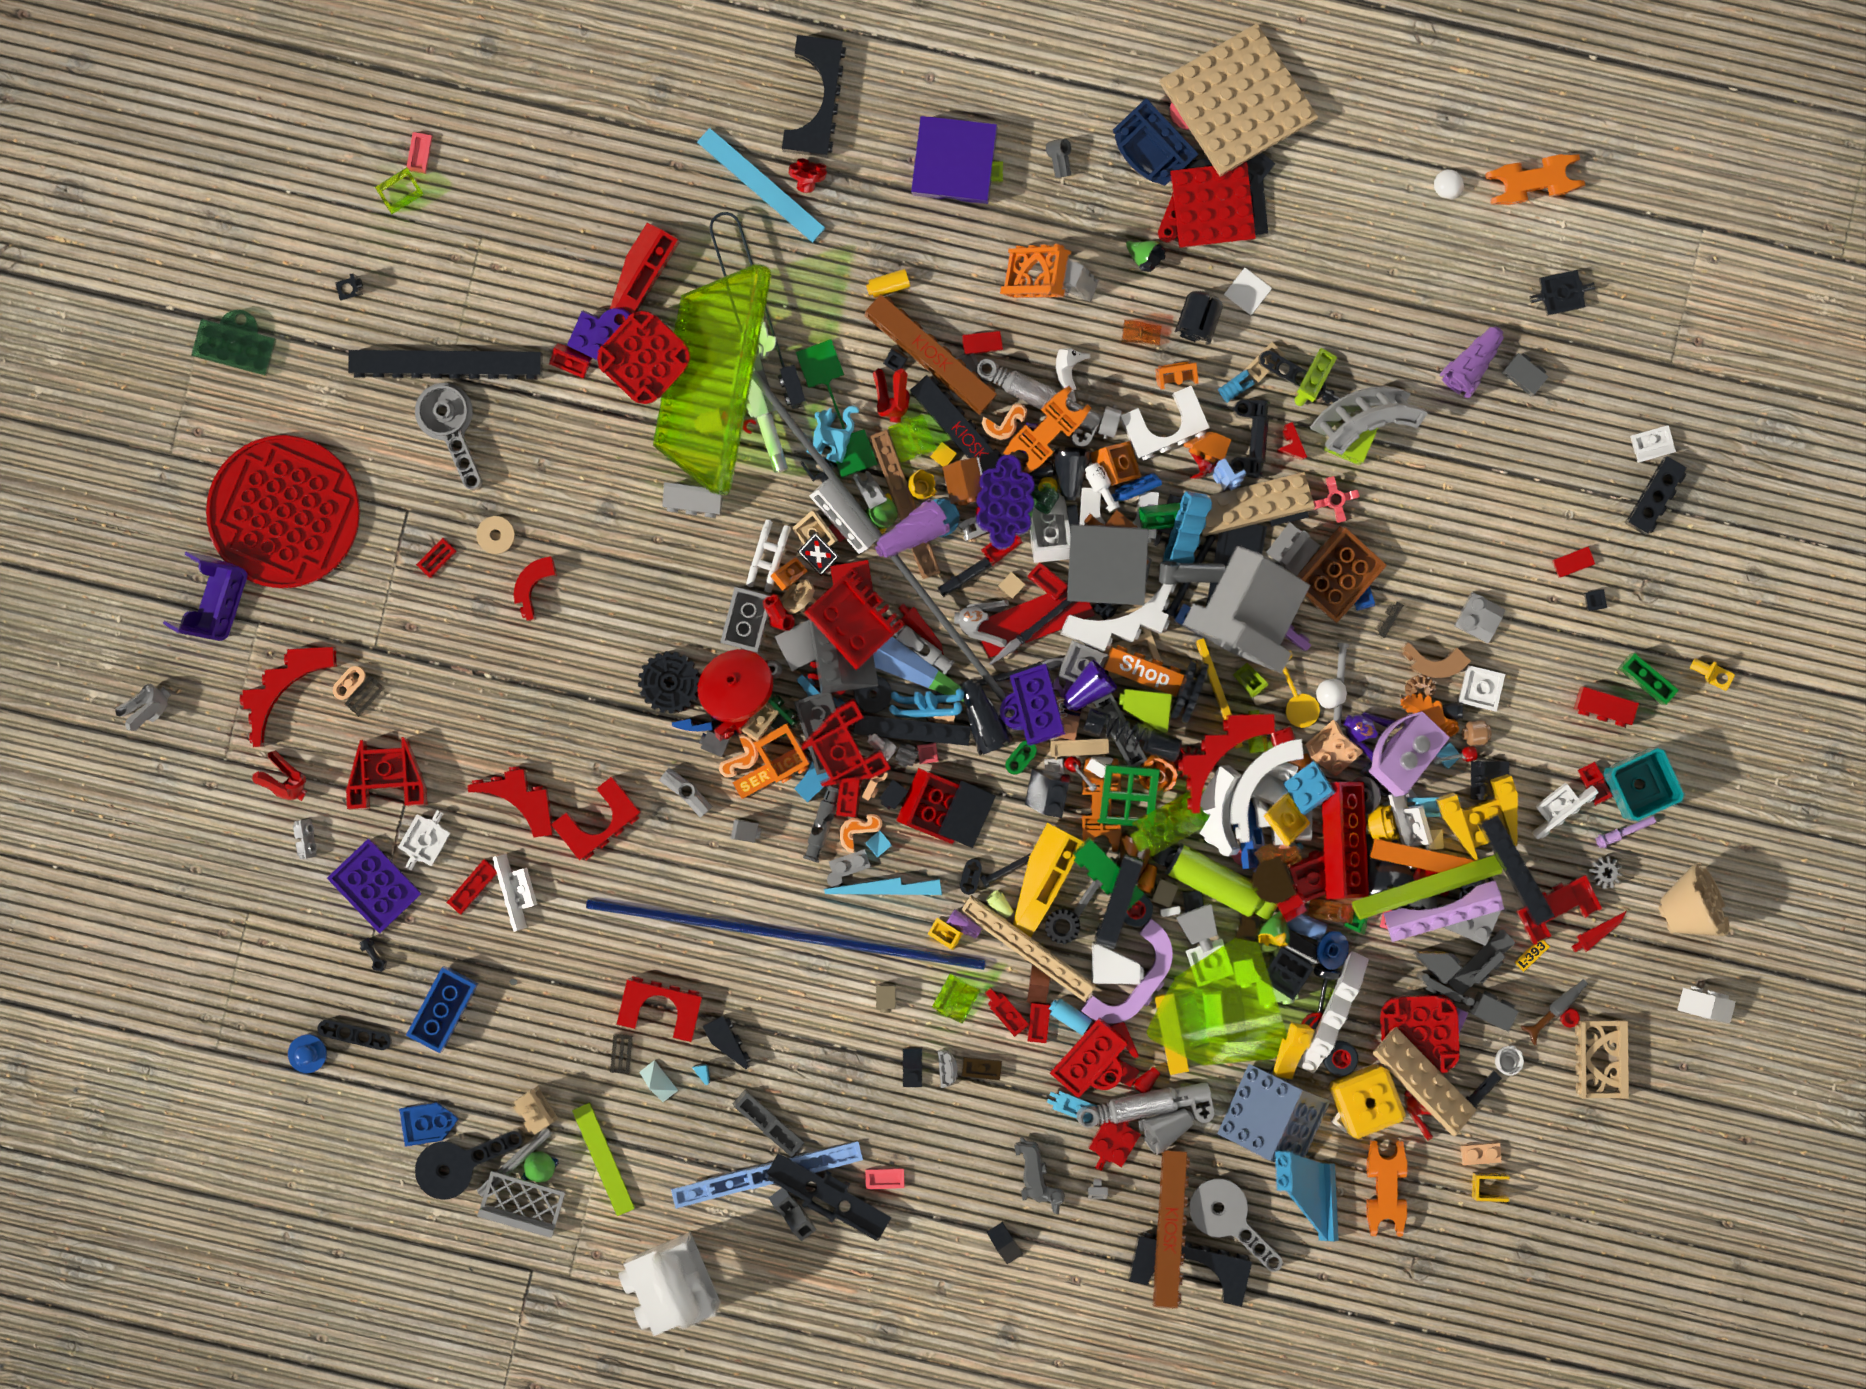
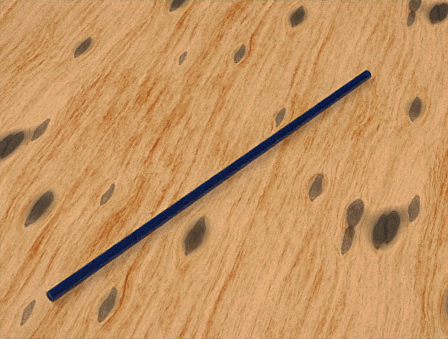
M587 899L586 909L980 970L985 968V960L590 899Z

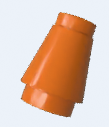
M1150 864L1146 865L1136 883L1142 892L1150 894L1154 890L1157 867Z

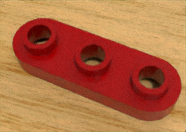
M1173 194L1158 230V238L1164 243L1173 242L1177 236L1176 218L1171 216V213L1175 211ZM1166 229H1169L1171 231V235H1165L1164 231Z

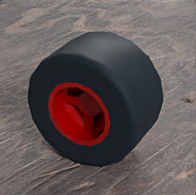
M1145 894L1127 910L1124 919L1127 925L1139 927L1151 919L1153 905Z
M1343 1040L1336 1041L1329 1055L1323 1059L1325 1067L1332 1074L1338 1076H1346L1352 1073L1359 1061L1356 1049L1350 1043Z

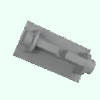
M311 819L294 821L295 839L301 838V842H296L297 856L300 859L317 857V847L313 834L314 827Z

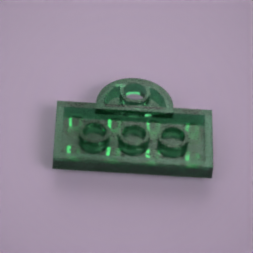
M232 310L223 316L220 324L201 319L191 356L267 376L276 339L258 334V323L250 313L244 310ZM239 315H245V324H237L236 319Z

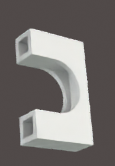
M1192 386L1173 393L1174 400L1181 414V426L1172 436L1158 437L1152 434L1146 427L1139 408L1121 415V422L1137 459L1142 458L1145 461L1154 457V452L1159 450L1161 453L1166 452L1175 443H1178V446L1189 441L1188 438L1194 435L1199 437L1206 434L1209 425Z
M1093 488L1081 489L1079 524L1085 525L1084 520L1090 513L1104 525L1106 524L1100 514L1101 492L1095 493ZM1145 492L1138 495L1137 516L1133 522L1138 528H1141L1139 507L1158 505L1159 493ZM1156 529L1148 530V543H1151V540L1156 539Z

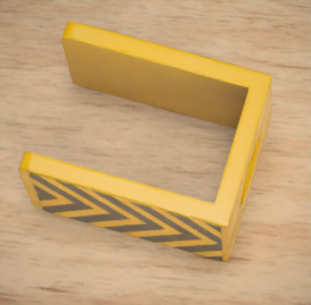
M1473 1173L1472 1198L1475 1201L1509 1202L1507 1196L1479 1195V1179L1510 1180L1509 1175L1505 1173Z

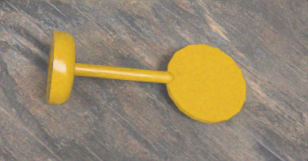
M1285 666L1283 673L1294 696L1286 705V717L1296 727H1309L1319 717V704L1314 697L1308 694L1297 693Z

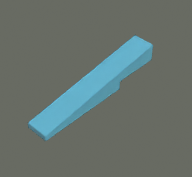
M901 877L824 889L825 894L942 895L940 879L902 885Z

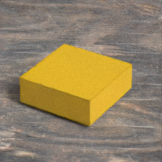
M941 442L930 458L943 467L949 465L957 453Z

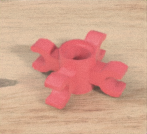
M1328 477L1325 480L1329 494L1325 499L1313 501L1315 509L1329 506L1334 509L1337 523L1344 522L1346 517L1342 505L1345 501L1360 497L1359 492L1354 490L1343 493L1337 489L1335 477ZM1335 494L1340 497L1339 505L1331 502L1332 495Z

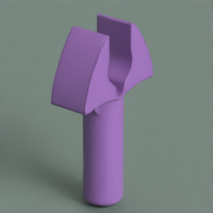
M1057 676L1053 689H1057L1060 692V697H1063L1072 686V682L1065 679L1066 684L1064 689H1062V686L1059 685V676Z

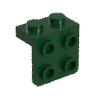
M771 694L767 702L780 713L771 726L776 730L789 723L793 728L800 721L797 718L798 714L792 708L788 709L784 705L785 701L779 695L774 696Z

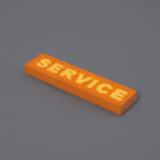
M794 748L771 762L778 774L781 775L802 763V760ZM765 764L732 783L741 799L775 780Z

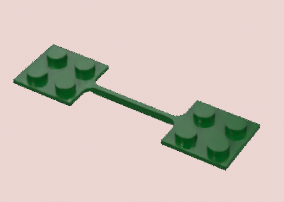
M830 339L795 352L808 388L819 384L827 386L842 429H845L830 388L831 380L844 375L832 340ZM865 429L851 433L843 462H836L842 478L878 465Z

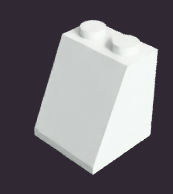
M1092 942L1093 983L1140 984V980H1143L1144 969L1140 967L1138 962L1105 946Z

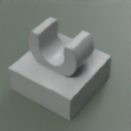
M1094 1179L1093 1187H1088V1199H1107L1108 1187H1102V1179Z

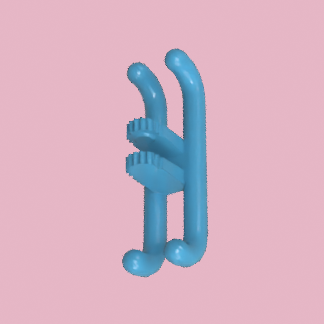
M957 689L955 695H934L931 691H928L925 694L926 696H923L920 692H915V695L912 697H904L897 692L891 693L894 701L901 704H916L920 709L900 710L896 706L891 705L889 711L897 717L954 716L962 711V705L959 703L964 698L962 689ZM956 702L954 708L937 709L938 703Z

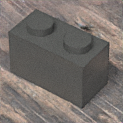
M1524 353L1516 354L1502 371L1504 376L1531 397L1536 394L1549 377L1546 375L1544 368L1539 365H1533L1531 359Z

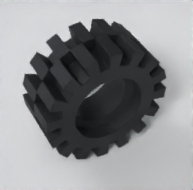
M1066 908L1057 909L1047 918L1045 930L1047 931V936L1053 942L1067 944L1078 936L1081 926L1080 920L1072 910H1066ZM1066 919L1070 923V930L1067 933L1062 934L1056 930L1055 925L1058 920Z

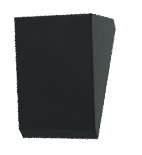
M1003 1221L987 1231L994 1247L1006 1264L1023 1255V1252Z

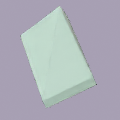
M655 1060L640 1071L648 1088L662 1102L678 1091Z

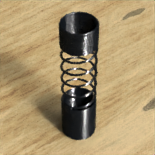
M1090 709L1083 731L1100 736L1105 721L1109 716L1105 735L1106 739L1109 737L1117 720L1118 726L1115 742L1118 741L1124 727L1128 723L1125 745H1127L1137 727L1134 749H1136L1147 729L1143 751L1171 762L1176 761L1182 739L1153 730L1147 744L1149 729L1146 727L1137 741L1139 724L1134 726L1128 737L1129 720L1125 722L1118 735L1119 717L1116 718L1108 733L1111 719L1110 714L1107 715V713L1100 710Z

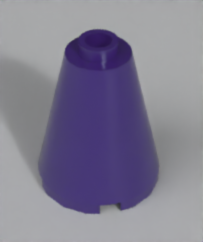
M1092 660L1063 696L1065 699L1063 703L1069 710L1077 711L1114 692L1117 686L1113 679L1106 675L1105 669L1098 662Z

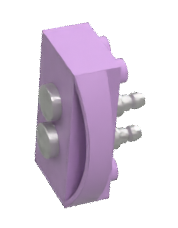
M1423 712L1400 718L1392 723L1379 738L1373 753L1372 767L1369 772L1395 797L1405 795L1450 737ZM1400 723H1404L1403 728L1391 737L1381 754L1385 740L1390 732Z

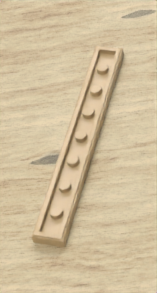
M971 895L961 909V913L965 914L1084 1002L1097 986Z

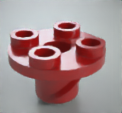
M806 158L797 159V162L789 166L788 171L789 175L797 180L796 188L803 193L813 192L815 190V183L825 180L827 176L825 164L809 162Z

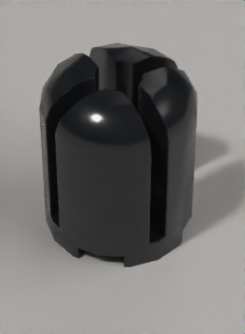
M1190 292L1186 297L1175 332H1180V337L1192 342L1202 340L1206 341L1205 345H1210L1223 309V303L1214 295L1209 297L1207 292Z

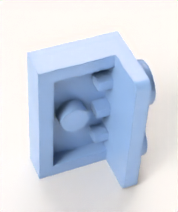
M1224 458L1214 468L1213 478L1217 484L1220 483L1224 491L1229 488L1234 490L1241 485L1240 483L1244 480L1246 472L1243 470L1234 474L1226 458Z

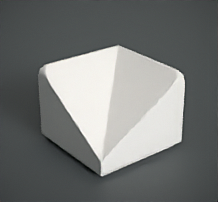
M1092 756L1086 769L1102 778L1105 773V764H1111L1113 759Z

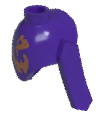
M1366 712L1354 715L1353 717L1348 715L1343 724L1346 726L1347 736L1372 761L1374 751L1361 742L1368 738H1377L1378 733L1375 730L1373 721L1386 728L1395 721L1380 718ZM1401 723L1397 725L1395 728L1399 729Z

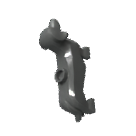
M1021 1137V1142L1016 1143L1014 1146L1016 1156L1023 1153V1158L1025 1159L1023 1179L1026 1188L1021 1190L1022 1200H1027L1030 1197L1036 1202L1049 1201L1052 1211L1058 1215L1060 1204L1065 1200V1194L1059 1188H1052L1046 1185L1044 1174H1047V1167L1045 1162L1042 1163L1038 1144L1034 1141H1026L1024 1137Z

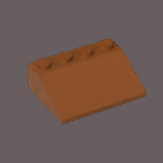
M1339 526L1296 577L1310 585L1305 598L1331 620L1338 623L1387 565L1347 528Z

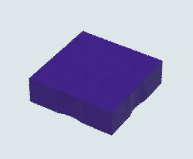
M921 116L911 189L912 195L937 199L953 198L964 202L989 204L992 181L991 169L995 156L998 132L997 124Z

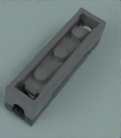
M1110 693L1093 703L1098 711L1105 712L1107 715L1110 714L1111 719L1108 731H1110L1116 718H1120L1119 735L1126 720ZM1109 716L1105 721L1106 727L1108 725ZM1118 720L1110 733L1114 742L1117 732ZM1127 723L1115 744L1127 766L1137 767L1144 763L1147 758L1139 744L1134 749L1136 738L1133 733L1127 745L1124 744L1128 727ZM1129 727L1128 737H1129V735H1130V733H1131L1130 727Z

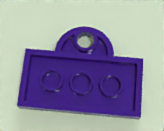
M611 308L599 318L584 310L581 311L567 346L597 360L598 350L601 345L622 325L616 321V315L622 314L626 320L631 313L622 308Z
M1046 663L1010 675L1014 693L1008 695L1000 706V716L1003 722L1011 729H1024L1029 746L1066 734ZM1009 710H1015L1013 717H1006V713Z

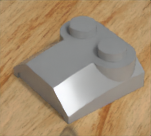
M1471 592L1454 627L1488 644L1503 618L1505 609L1485 599L1483 596Z

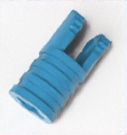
M1244 370L1227 382V384L1218 388L1220 395L1227 403L1255 384L1253 379L1246 381L1242 385L1239 384V382L1248 377V370Z

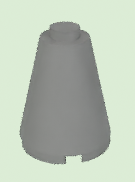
M1183 1108L1142 1119L1138 1124L1140 1131L1144 1130L1145 1137L1143 1138L1154 1154L1159 1155L1193 1126L1192 1121H1194V1117L1190 1110L1187 1111Z

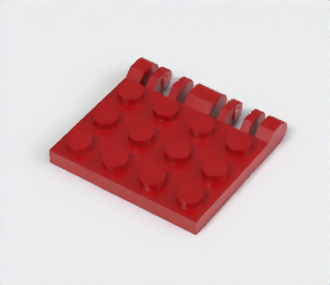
M853 567L804 613L857 670L898 632L905 623L899 619L892 626L890 625L897 617L896 613L890 615L887 620L883 618L882 614L888 610L889 606L886 604L879 611L875 609L884 600L876 591L867 598L863 596L872 587L870 585L865 586L861 592L855 587L864 579L862 576L851 583L850 580L858 574Z

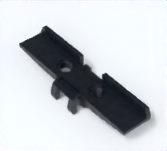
M779 1153L777 1154L765 1178L803 1199L802 1206L804 1208L807 1206L828 1218L829 1222L832 1223L837 1218L875 1241H879L892 1217L847 1192L850 1183L837 1180L831 1176V1172L826 1170L822 1178ZM815 1182L817 1185L816 1189L808 1192L806 1190L807 1183ZM813 1196L835 1207L834 1211L831 1212L813 1202ZM848 1201L850 1209L842 1211L839 1208L840 1203Z

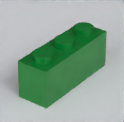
M1635 653L1629 654L1618 667L1622 673L1661 705H1667L1679 691Z

